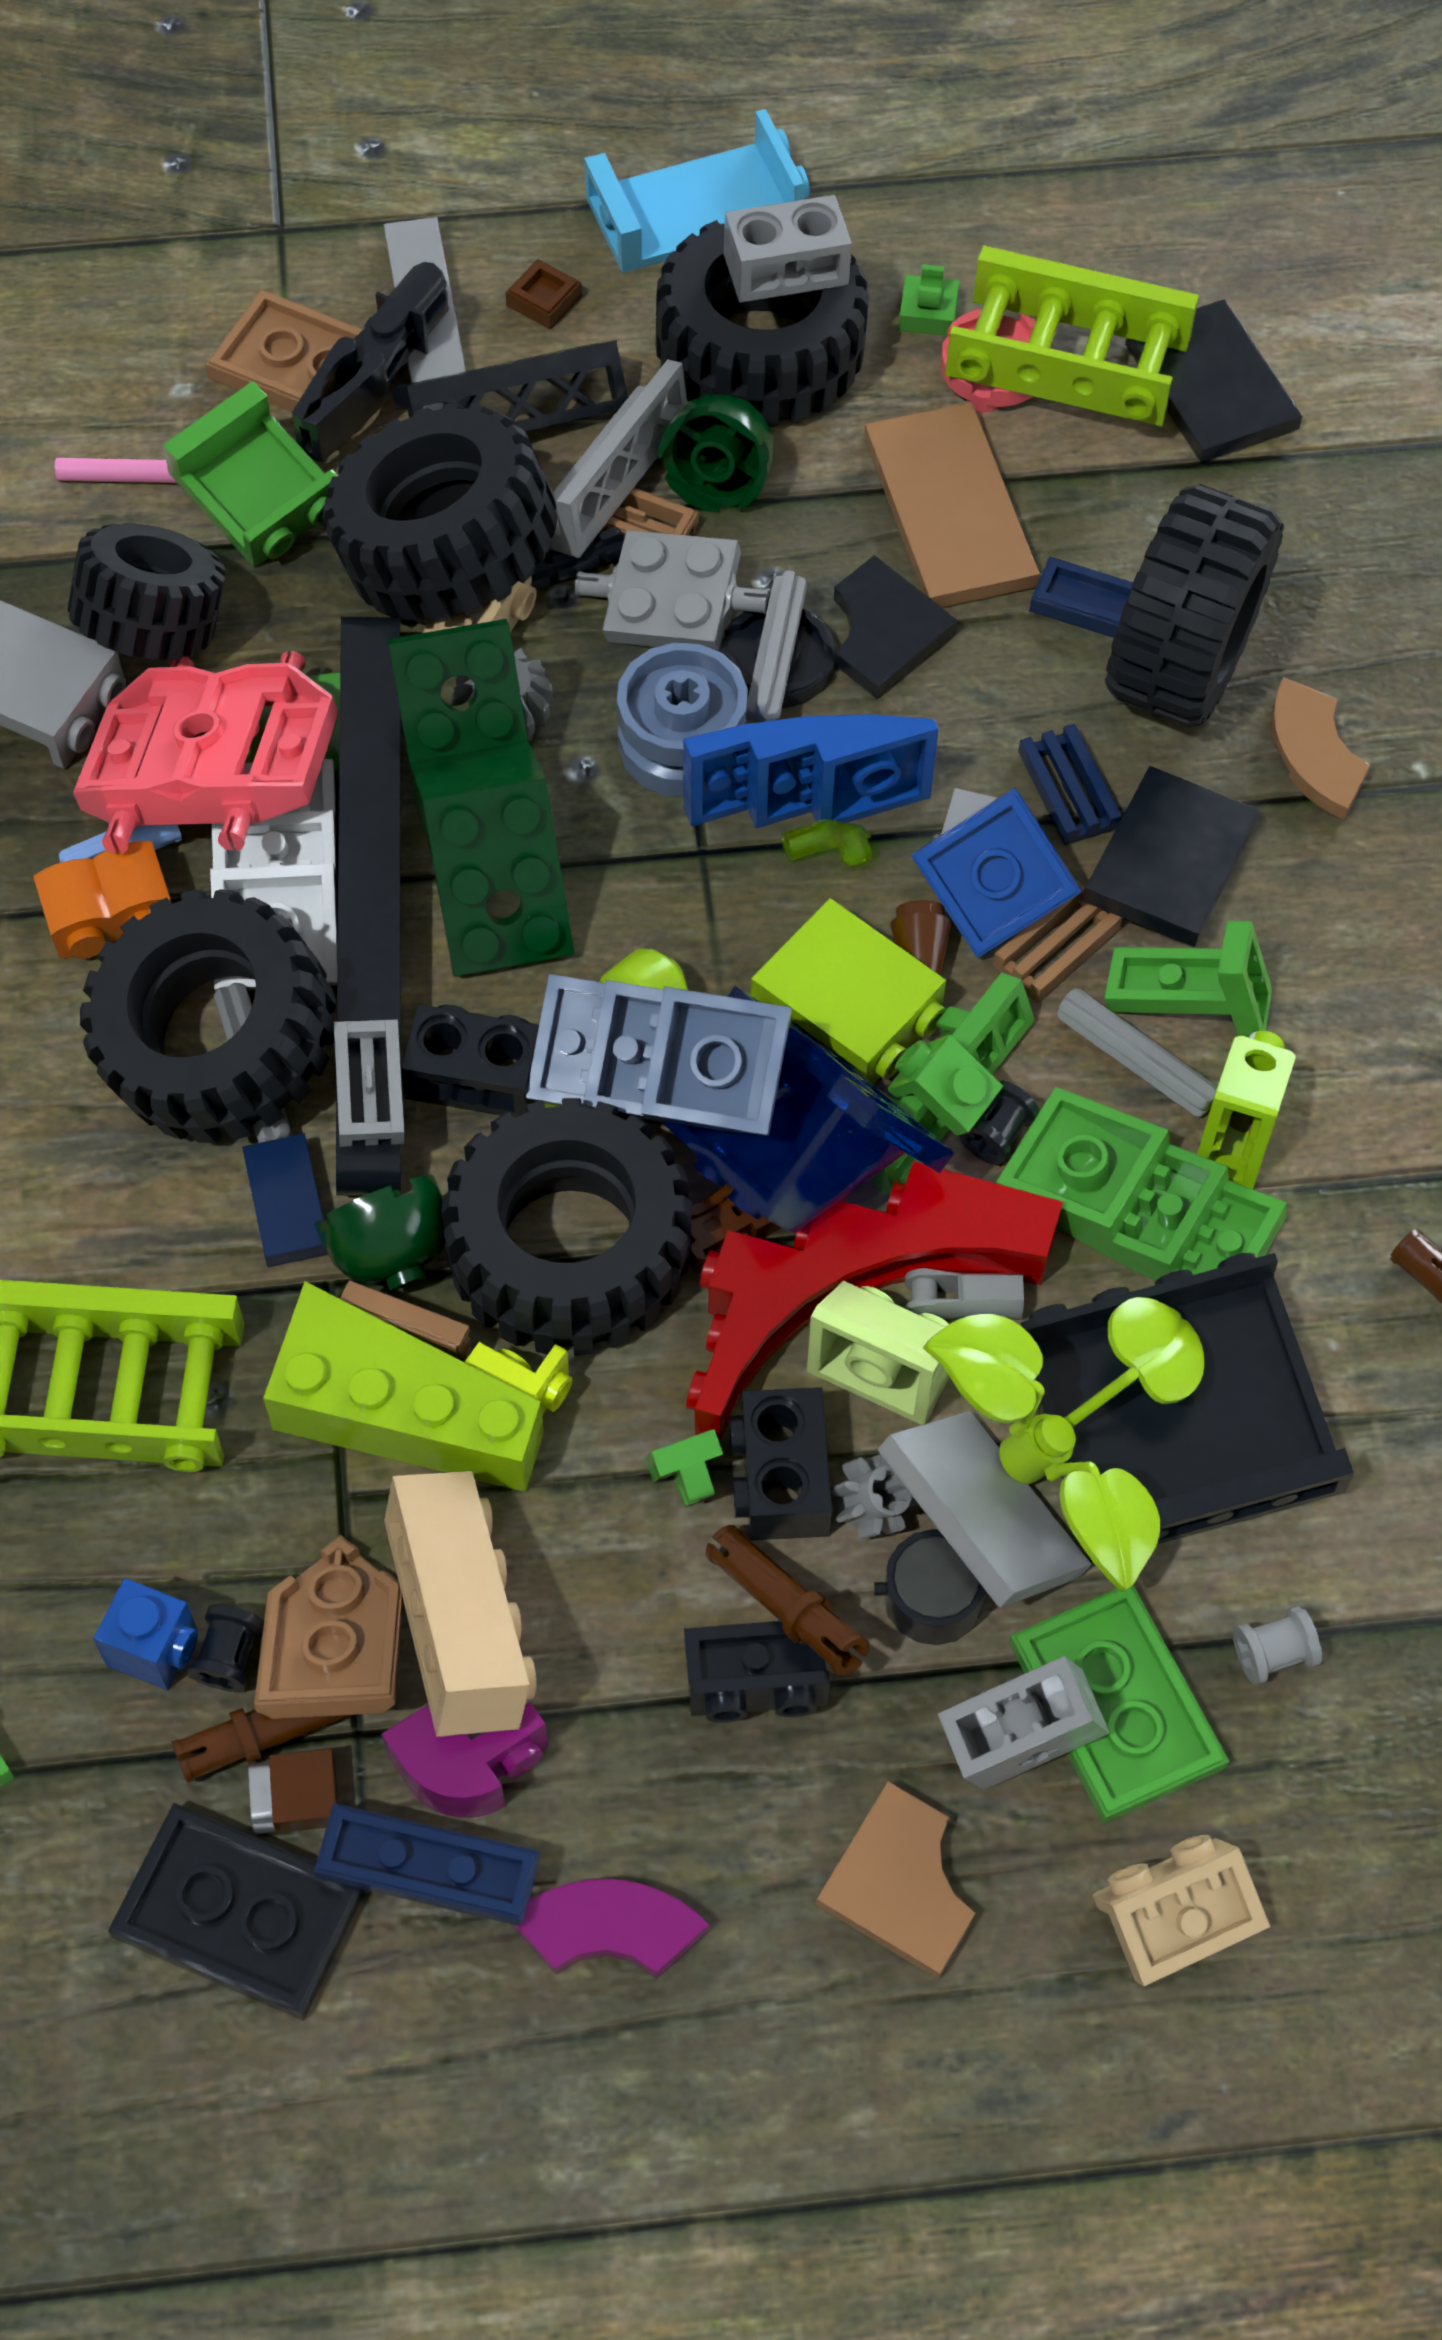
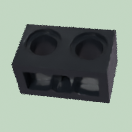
M418 1004L401 1065L405 1099L499 1116L510 1112L513 1118L525 1114L524 1105L532 1103V1101L526 1098L539 1025L532 1024L514 1015H503L497 1018L469 1013L467 1010L455 1005L446 1004L433 1007ZM441 1048H452L455 1050L448 1055L440 1056L433 1054L434 1051ZM504 1058L517 1061L509 1066L493 1064L497 1060Z
M822 1387L742 1391L741 1415L729 1416L731 1456L744 1455L745 1477H733L735 1518L748 1517L750 1541L829 1537L832 1506ZM778 1425L789 1429L793 1435L784 1441H772L764 1437L761 1431L767 1427ZM775 1487H786L793 1490L798 1495V1498L787 1504H777L770 1501L765 1496V1493Z

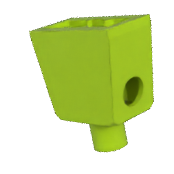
M1269 1031L1253 1032L1249 1038L1245 1036L1234 1037L1197 1155L1228 1166L1229 1181L1250 1189L1254 1188L1296 1058L1292 1051L1285 1049L1283 1040L1278 1035ZM1233 1111L1254 1117L1250 1131L1239 1132L1229 1125Z

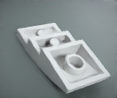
M324 759L310 803L271 819L250 825L244 840L245 844L241 850L236 851L234 846L233 851H229L220 846L218 836L224 823L212 824L213 869H210L211 898L214 897V892L219 889L237 891L244 900L255 897L269 904L277 915H283L321 963L327 973L326 981L330 986L337 985L336 774L334 760ZM244 763L246 768L244 774H249L253 763ZM229 976L214 980L215 991L232 983H242L246 986L247 990L256 989L255 979L248 977Z

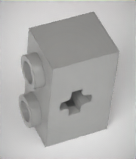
M1066 1656L1060 1657L938 1713L963 1778L983 1790L1110 1734L1083 1670Z

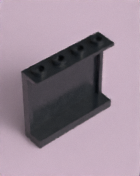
M1254 1253L1237 1254L1221 1261L1217 1269L1193 1275L1191 1270L1174 1271L1157 1279L1154 1283L1155 1286L1132 1292L1127 1287L1108 1289L1094 1296L1091 1300L1092 1303L1067 1309L1064 1304L1049 1305L1034 1311L1029 1315V1320L1020 1323V1326L1037 1343L1043 1357L1041 1371L1034 1379L1045 1390L1039 1404L1041 1414L1059 1415L1063 1418L1129 1369L1128 1366L1116 1357L1108 1340V1320L1112 1312L1120 1304L1136 1297L1154 1299L1178 1311L1182 1319L1187 1320L1194 1328L1204 1352L1203 1376L1195 1391L1176 1403L1161 1404L1147 1394L1137 1378L1073 1427L1076 1437L1073 1453L1064 1462H1093L1097 1466L1100 1475L1112 1468H1119L1133 1475L1147 1489L1158 1509L1160 1534L1157 1544L1346 1493L1354 1472L1346 1449L1336 1450L1276 1284L1274 1274L1278 1260L1275 1253L1258 1258L1255 1257ZM1086 1553L1089 1562L1092 1563L1093 1561L1090 1559V1557H1089L1088 1554Z

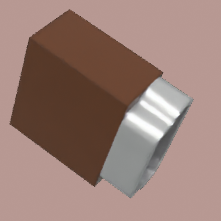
M332 1748L269 1755V1762L254 1763L248 1766L251 1819L255 1834L285 1833L327 1827L333 1803L338 1804L336 1765Z

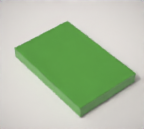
M1133 1585L1123 1592L1116 1588L1010 1635L1009 1645L1024 1674L1063 1656L1068 1657L1085 1674L1110 1734L1066 1754L1103 1825L1226 1769L1229 1763L1226 1754Z

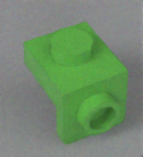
M949 1034L926 1044L919 1040L911 1045L898 1059L895 1068L900 1073L887 1090L896 1098L911 1093L914 1094L941 1122L958 1136L968 1133L1003 1085Z

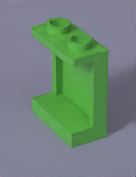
M251 381L163 444L168 473L254 568L268 558L276 559L282 556L291 548L295 538L311 526L324 525L323 508L327 489L332 476L338 475L333 469L324 473L270 414L268 396L254 381Z

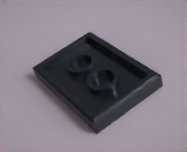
M1222 299L1196 308L1191 338L1186 352L1167 348L1159 374L1173 377L1166 410L1200 463L1298 430L1302 414L1227 301ZM1126 338L1125 345L1138 364L1145 342Z
M1149 765L1085 887L1082 901L1195 947L1256 824L1260 809Z
M173 1803L108 1932L116 1940L304 2021L366 1890L315 1878V1862Z

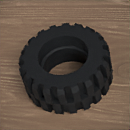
M718 220L704 225L699 231V236L691 233L676 246V251L672 252L663 264L661 277L657 281L655 345L657 357L661 360V367L667 359L682 363L688 402L708 394L734 395L750 402L764 416L769 427H776L780 420L790 419L791 424L806 420L810 417V411L815 409L820 413L836 402V395L841 397L853 385L855 375L861 370L864 358L869 294L867 293V280L863 270L856 264V258L851 254L849 285L739 303L723 254L725 223L720 224ZM765 310L786 315L797 321V323L783 328L762 330L740 326L727 320L726 317L743 311Z
M443 404L442 410L432 411L427 407L414 411V416L400 422L399 418L385 424L384 431L375 437L372 434L368 435L359 443L358 451L354 455L348 454L339 465V476H332L328 486L323 508V522L327 527L326 533L359 596L366 604L375 607L376 611L389 617L400 616L402 620L412 623H423L425 618H431L433 621L440 623L452 621L453 615L465 612L470 616L483 610L482 605L496 599L499 602L511 594V587L518 581L524 584L534 573L536 567L534 563L536 560L543 561L550 548V538L554 536L558 518L555 512L556 502L528 436L523 429L517 427L515 421L497 411L493 413L492 410L473 404L469 409H465L460 404Z
M1202 484L1184 487L1180 491L1179 496L1174 498L1170 504L1169 511L1163 516L1157 533L1144 555L1143 563L1132 584V590L1127 603L1124 605L1120 617L1121 621L1113 639L1112 652L1106 668L1108 674L1105 678V684L1114 699L1186 727L1203 725L1206 719H1209L1215 705L1219 703L1227 683L1230 682L1237 662L1245 649L1252 627L1260 612L1263 598L1267 593L1273 569L1276 566L1279 555L1278 550L1283 539L1284 524L1274 511Z
M203 889L181 893L182 901L171 903L168 898H164L149 905L151 913L140 920L132 916L120 927L124 932L114 944L108 940L101 949L97 958L102 964L98 972L90 970L83 988V992L91 999L90 1002L82 1003L80 1007V1026L88 1033L84 1037L83 1045L88 1058L97 1067V1074L149 1126L156 1125L164 1134L180 1140L188 1137L190 1134L198 1143H216L220 1141L222 1132H226L233 1140L252 1135L254 1133L252 1126L259 1120H263L270 1127L285 1116L281 1111L282 1108L292 1100L300 1104L312 1091L306 1084L312 1074L317 1076L323 1074L330 1059L323 1050L324 1044L332 1045L335 1041L334 1022L336 1021L330 1015L337 1007L334 990L326 981L327 973L295 928L283 915H277L269 904L255 897L244 900L237 891L219 889L214 892L213 898H209ZM241 976L255 979L256 991L252 1009L245 1023L232 1038L220 1047L198 1056L172 1057L165 1055V1034L168 1023L175 1009L186 996L199 986L222 977Z
M562 1098V1106L545 1108L544 1101L541 1100L524 1105L525 1114L513 1118L510 1112H506L490 1122L492 1133L488 1137L482 1132L473 1136L464 1146L466 1161L460 1159L454 1162L447 1177L449 1192L443 1195L442 1219L445 1228L444 1236L449 1268L452 1269L454 1286L461 1300L471 1302L472 1315L484 1327H493L498 1322L501 1339L517 1347L522 1345L524 1339L534 1341L536 1353L549 1354L553 1346L557 1344L559 1346L574 1347V1356L594 1354V1343L607 1340L609 1347L614 1348L630 1341V1328L637 1325L641 1331H646L660 1319V1304L664 1306L672 1305L681 1290V1276L688 1272L691 1249V1200H689V1183L684 1168L675 1164V1151L664 1137L656 1136L651 1140L650 1125L636 1115H630L627 1120L621 1119L618 1116L617 1106L601 1101L597 1102L594 1109L582 1107L581 1098ZM562 1191H580L599 1196L616 1206L629 1221V1227L625 1234L609 1250L594 1258L575 1263H556L536 1258L519 1248L507 1235V1230L512 1220L524 1207L540 1197Z

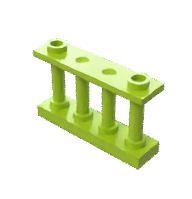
M983 245L977 262L973 303L982 304L983 307L974 330L952 326L949 336L945 376L1162 426L1173 377L1159 374L1167 348L1186 352L1191 338L1199 295ZM1005 310L1037 317L1028 343L996 336ZM1059 322L1091 330L1082 356L1050 348ZM1113 335L1145 342L1137 368L1104 361Z
M0 1280V1457L4 1455V1452L153 1462L163 1463L166 1467L180 1472H197L202 1470L203 1466L223 1467L224 1452L216 1429L203 1428L214 1352L222 1346L241 1347L245 1323L237 1295ZM27 1332L54 1334L58 1337L43 1417L5 1415L18 1341ZM92 1337L117 1338L123 1342L110 1422L71 1419L84 1342L89 1341ZM157 1341L184 1343L188 1346L176 1426L137 1424L149 1346L155 1345Z

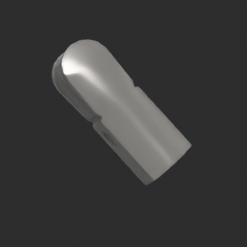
M920 1268L911 1270L905 1275V1285L912 1291V1301L907 1303L905 1309L918 1315L929 1313L943 1320L960 1319L978 1314H994L1008 1319H1022L1024 1308L1023 1274L960 1273ZM937 1292H955V1299H938Z

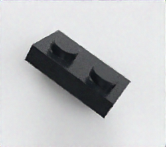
M781 1621L684 1628L691 1716L706 1715V1719L711 1722L727 1723L745 1718L748 1715L747 1712L775 1710V1713L782 1717H800L814 1713L817 1710V1706H827L829 1702L830 1676L829 1671L826 1670V1662L807 1644L800 1645L798 1642L796 1644L789 1639L783 1632V1623Z

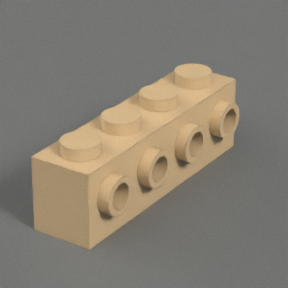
M472 1471L393 1476L384 1522L436 1737L519 1729L526 1700L534 1699L536 1694V1672L532 1658L522 1657L519 1645L521 1638L520 1611L516 1602L507 1601L504 1589L507 1580L506 1561L503 1551L501 1549H493L490 1538L492 1533L490 1502L488 1498H479Z

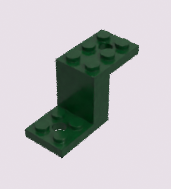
M507 619L387 639L417 812L432 856L451 969L454 977L575 954L547 780L528 742L510 627ZM461 675L468 677L474 682V694L465 704L450 705L441 698L442 686L449 678ZM500 890L513 891L520 897V905L517 911L506 918L494 917L486 910L487 901L490 896Z

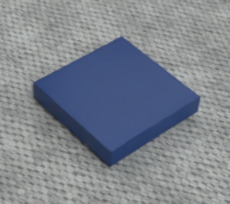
M1016 787L911 854L914 862L977 958L1082 892V889Z

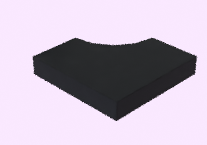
M875 555L834 587V601L847 615L850 626L848 638L835 654V666L876 699L957 633V619Z

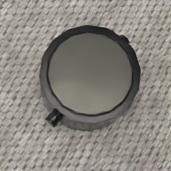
M938 1529L914 1533L899 1543L888 1560L885 1582H874V1596H885L887 1616L899 1632L918 1643L931 1645L955 1642L969 1633L982 1615L987 1593Z

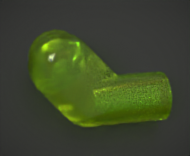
M823 819L782 832L781 834L783 848L790 861L834 848H839L840 860L846 866L870 860L872 856V849L867 841L871 836L859 824Z

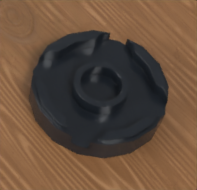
M804 608L800 618L782 708L810 701L824 691L834 672L835 641L828 626L819 617ZM744 611L732 619L726 628L720 652L740 669L748 688L749 696L766 614Z

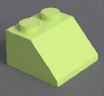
M842 1281L816 1306L811 1315L807 1372L918 1424L924 1425L927 1423L950 1377L942 1365L926 1352L923 1347L931 1337L949 1325V1323L933 1314L921 1313L918 1315L894 1304L887 1294L874 1287L862 1286L858 1288Z

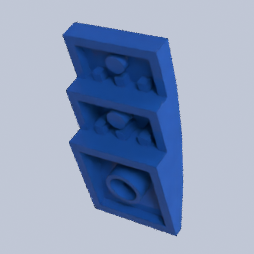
M875 714L825 715L743 724L684 738L683 808L691 827L748 810L755 829L812 812L816 824L821 831L931 798L939 728L935 719Z

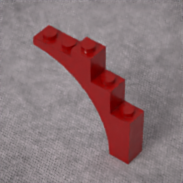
M913 1161L906 1184L898 1181L894 1182L886 1213L821 1195L814 1218L802 1216L793 1248L727 1230L721 1251H709L700 1279V1287L708 1289V1314L714 1315L705 1348L706 1351L712 1352L713 1356L707 1373L696 1370L687 1396L686 1408L695 1411V1435L714 1429L720 1442L729 1423V1416H732L739 1398L742 1396V1391L747 1389L766 1361L797 1332L811 1322V1315L816 1306L842 1281L858 1288L870 1286L881 1289L892 1284L905 1282V1275L911 1270L929 1268L960 1273L1023 1274V1282L1041 1285L1057 1231L1063 1201Z

